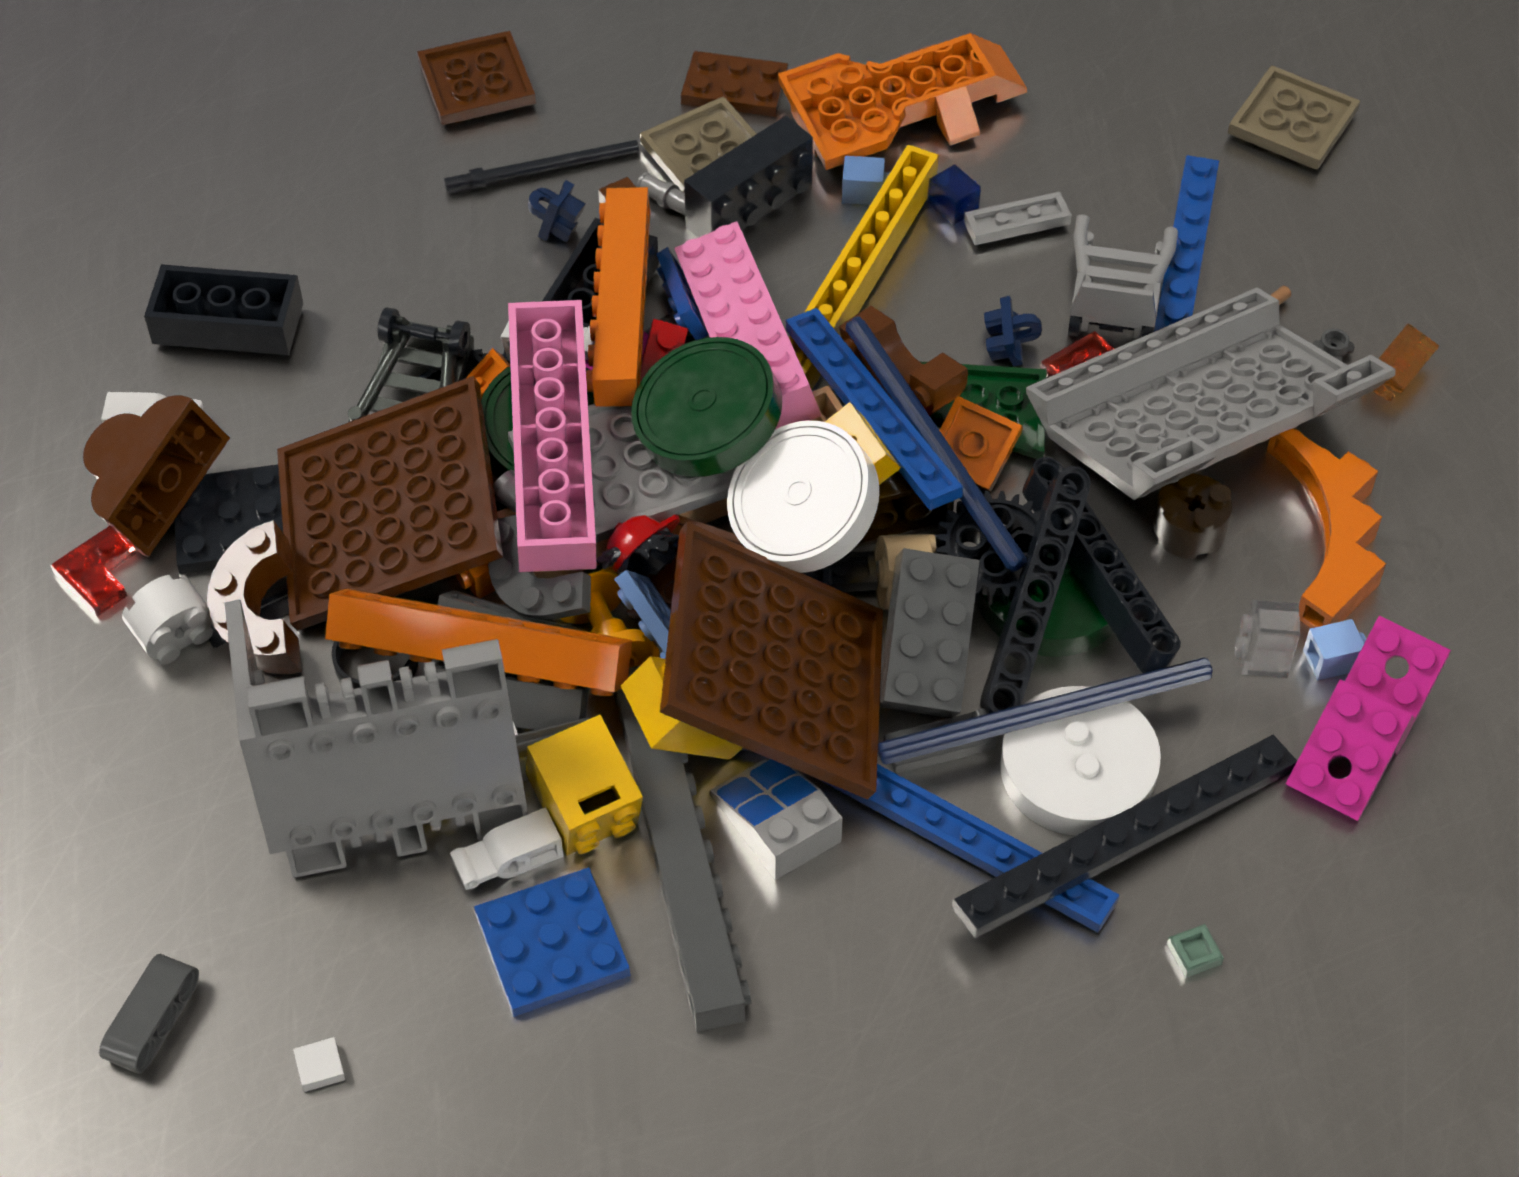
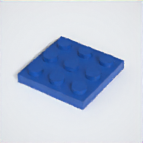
M589 867L474 906L475 915L513 1017L631 976L630 967Z

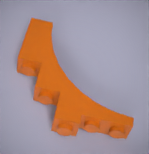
M1289 429L1269 439L1267 452L1285 465L1304 486L1317 509L1323 528L1324 562L1315 580L1302 594L1295 618L1308 627L1315 628L1344 621L1380 585L1386 563L1379 559L1375 553L1367 551L1365 548L1375 540L1382 516L1376 513L1370 506L1362 503L1372 493L1378 470L1349 451L1341 459H1338L1329 450L1320 447L1305 437L1299 430Z

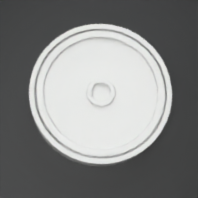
M821 421L790 423L775 429L770 439L755 455L737 466L728 490L727 510L729 521L735 535L747 549L767 557L768 560L800 573L819 570L842 559L858 545L867 533L875 517L879 502L878 475L868 454L843 429Z
M1067 686L1051 689L1034 696L1025 704L1089 687ZM1127 701L1005 733L1000 768L1004 787L1013 803L1023 814L1049 830L1077 836L1151 798L1158 778L1161 754L1159 742L1151 724L1135 706Z

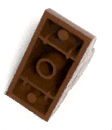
M173 395L157 401L141 417L135 414L124 413L107 419L90 435L83 452V461L86 469L97 479L91 494L93 510L140 554L149 557L230 437L192 398L182 395Z

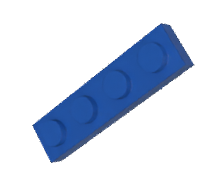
M666 247L656 253L660 263V267L656 270L664 282L662 286L669 297L667 300L675 313L673 315L678 326L688 328V331H690L695 340L702 339L709 335L683 269L670 249Z

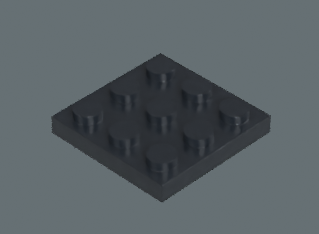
M278 464L205 474L175 518L176 559L179 574L214 569L221 556L232 543L248 530L274 520L283 532Z

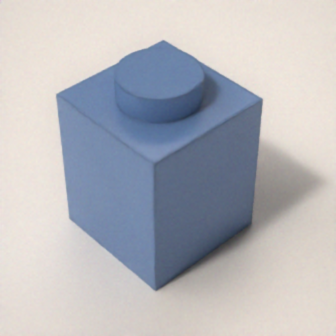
M845 156L842 203L871 205L890 172H884L885 158Z

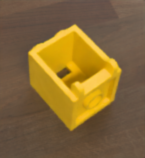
M601 715L527 746L526 776L542 808L546 807L561 837L562 847L567 856L576 851L578 854L588 853L599 846V841L612 835L614 838L623 837L636 828L635 825L639 822L643 796ZM612 788L617 798L616 801L584 815L579 802Z

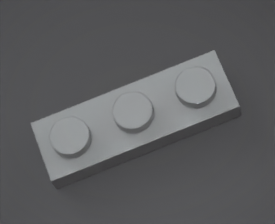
M1055 192L965 212L964 223L974 245L1070 225L1071 213L1061 193Z

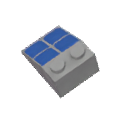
M766 758L710 790L711 797L775 881L839 844L842 840V816L823 792L796 769L772 759Z

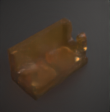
M1408 323L1378 358L1395 368V376L1373 390V392L1388 401H1392L1395 394L1386 389L1384 384L1401 394L1440 345Z

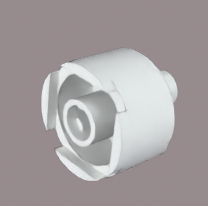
M179 574L180 579L173 580L170 575H165L143 586L132 597L136 603L130 611L125 607L122 614L123 621L148 656L158 659L161 664H169L179 657L181 649L191 643L196 645L202 644L213 634V630L210 627L212 621L206 602L190 580Z

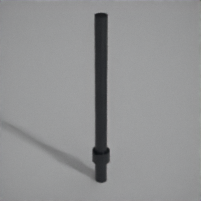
M637 140L488 170H483L480 167L470 169L468 174L443 178L446 192L471 186L474 190L486 187V183L639 153V145Z

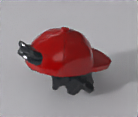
M674 514L662 522H658L647 515L631 517L624 523L619 522L615 526L616 530L608 540L607 550L596 558V562L602 566V569L612 568L617 574L628 570L646 577L649 574L657 576L660 570H664L666 565L672 563V560L677 557L679 535L672 532L680 521L678 514Z

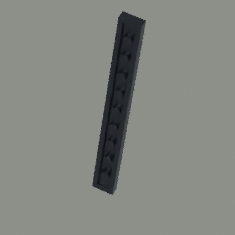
M1273 734L960 895L953 900L952 909L972 935L977 938L1290 774L1297 760Z

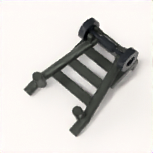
M384 308L380 315L377 329L378 340L384 343L380 360L357 406H353L348 410V422L367 416L370 411L378 412L403 402L378 397L383 387L426 394L461 381L470 351L474 350V337L470 335V324L457 320L453 326L447 325L446 328L410 322L405 317L400 316L397 309ZM405 346L427 349L443 353L437 354L432 352H426L416 349L405 348ZM397 362L441 370V381L394 373L392 370Z

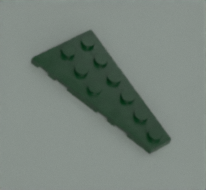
M962 364L968 369V380L966 388L960 397L1022 425L1023 430L1012 450L1013 452L1035 459L1044 457L1045 429L1026 394V387L1046 379L1047 369ZM955 399L930 416L937 427L941 428Z

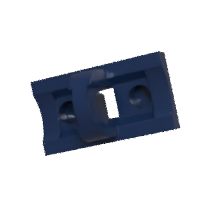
M565 180L559 195L547 188H537V190L530 194L528 209L533 215L543 220L537 237L547 241L550 235L553 234L565 242H568L579 223L577 219L580 217L586 204L571 195L574 188L573 183ZM539 201L549 203L548 208L546 209Z
M1011 297L1000 298V309L984 313V322L989 335L1003 332V335L987 338L986 349L991 361L1009 358L1012 366L1016 367L1023 365L1022 343L1033 341L1041 336L1042 322L1034 314L1018 315L1012 309ZM1021 327H1030L1024 330H1020Z

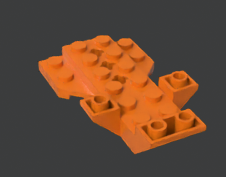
M972 33L939 44L926 46L881 64L868 61L865 65L851 61L848 55L837 53L778 73L779 84L791 105V113L796 123L813 137V154L815 157L819 156L826 170L843 165L845 156L866 157L888 149L900 127L937 115V124L950 146L979 136L980 129L972 102L993 95L996 102L999 103L1027 93V87L1003 48Z

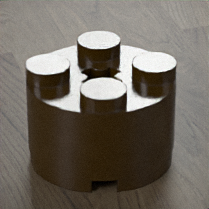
M1195 473L1162 487L1158 494L1152 525L1153 532L1155 531L1161 547L1170 554L1185 559H1195L1199 554L1208 553V555H1211L1218 551L1224 543L1232 512V493L1229 487L1220 484L1208 476Z

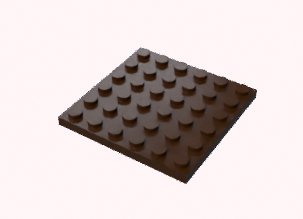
M474 376L277 449L283 533L290 541L292 574L287 575L290 624L297 631L327 621L329 594L350 589L394 597L503 558L485 419L481 403L480 384Z
M687 522L680 529L660 713L868 800L876 792L883 610L805 574L774 563L763 555Z

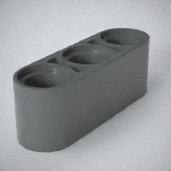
M163 954L154 956L106 1031L99 1049L100 1058L137 1074L143 1073L152 1062L192 996L198 983L199 970Z

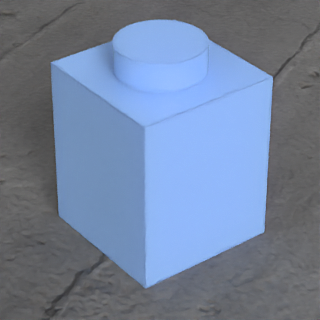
M1353 619L1310 628L1303 651L1317 681L1349 674L1366 641V637L1362 632H1358Z

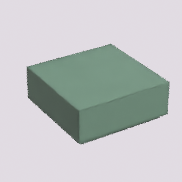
M1205 924L1168 937L1167 946L1185 978L1220 966L1223 963L1224 957Z

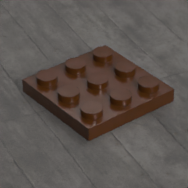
M510 31L417 51L418 61L441 125L536 104L535 92Z

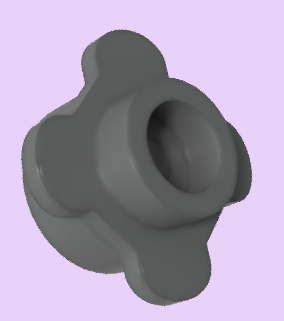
M1336 328L1324 331L1321 340L1313 342V345L1342 361V357L1353 353L1355 345L1350 341L1348 334Z

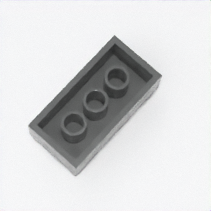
M903 548L896 556L881 668V708L947 718L955 717L961 713L980 560Z

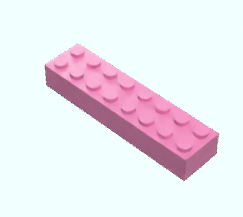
M738 222L721 226L713 232L696 239H690L684 244L675 247L674 250L710 338L728 337L744 341L759 350L768 361L782 392V411L776 429L790 423L811 421L822 416Z
M582 300L508 303L519 572L597 569Z

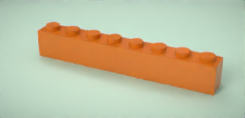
M648 187L607 188L606 202L599 205L600 223H604V225H598V245L602 246V248H596V268L600 269V272H594V291L598 295L592 296V314L597 319L590 320L591 342H595V344L588 345L589 367L593 366V370H586L587 392H593L595 406H632L635 392L641 382L650 231Z
M350 589L329 594L325 639L338 641L341 648L361 649L362 646L374 648V653L378 655L395 656L398 652L409 654V660L427 663L432 662V659L444 661L443 649L498 639L504 672L517 674V680L532 683L540 682V679L553 681L554 687L561 689H576L577 686L590 688L591 694L599 696H612L613 692L622 689L620 685L629 675L632 640Z

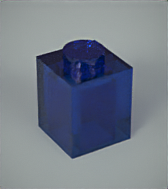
M956 164L929 179L928 203L952 225L964 220L965 212L979 209L981 186Z

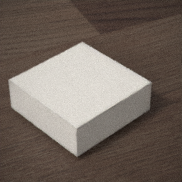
M335 1037L293 1049L304 1092L345 1080Z

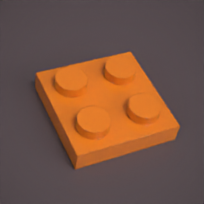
M959 396L955 399L939 431L976 485L991 493L1023 427Z

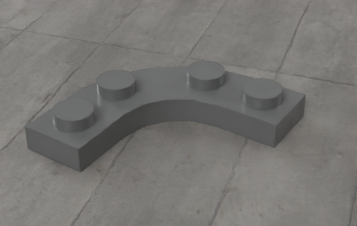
M516 515L499 518L503 558L488 563L491 582L499 597L514 610L539 620H554L590 613L591 576L584 572H578L554 578H537L533 572H519Z

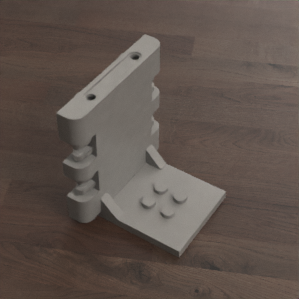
M241 600L224 602L239 741L269 853L274 854L286 851L293 878L347 867L343 844L345 839L350 838L352 848L362 846V836L374 834V838L379 843L386 841L385 831L392 830L397 856L400 857L427 851L423 829L424 823L430 822L431 830L434 832L441 830V820L453 818L454 823L459 827L465 825L464 815L473 814L477 840L479 841L483 840L490 830L528 814L498 639L443 649L442 654L446 671L436 673L435 662L433 661L425 663L424 676L412 677L409 667L399 668L401 680L393 681L389 660L359 665L357 669L361 688L353 689L350 677L341 679V692L329 694L325 682L315 684L317 696L309 698L304 676L265 683L262 669L258 670Z

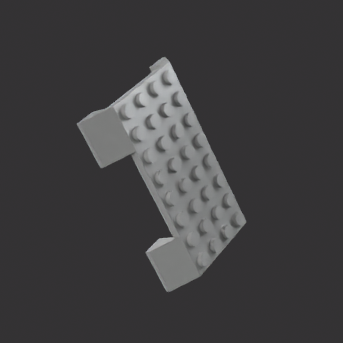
M1255 288L1026 387V394L1051 440L1135 500L1168 484L1175 483L1194 472L1206 469L1210 465L1229 456H1234L1251 446L1265 442L1269 438L1293 429L1308 420L1324 415L1341 405L1353 402L1355 399L1372 392L1394 377L1395 368L1373 355L1346 365L1280 325L1279 300L1263 290Z

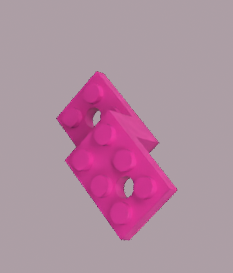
M1378 616L1346 680L1340 679L1286 785L1359 822L1394 754L1398 755L1451 650L1382 616ZM1395 657L1403 658L1409 665L1407 674L1399 679L1391 678L1386 673V664ZM1345 757L1350 760L1352 770L1346 778L1336 779L1329 773V764L1334 758Z

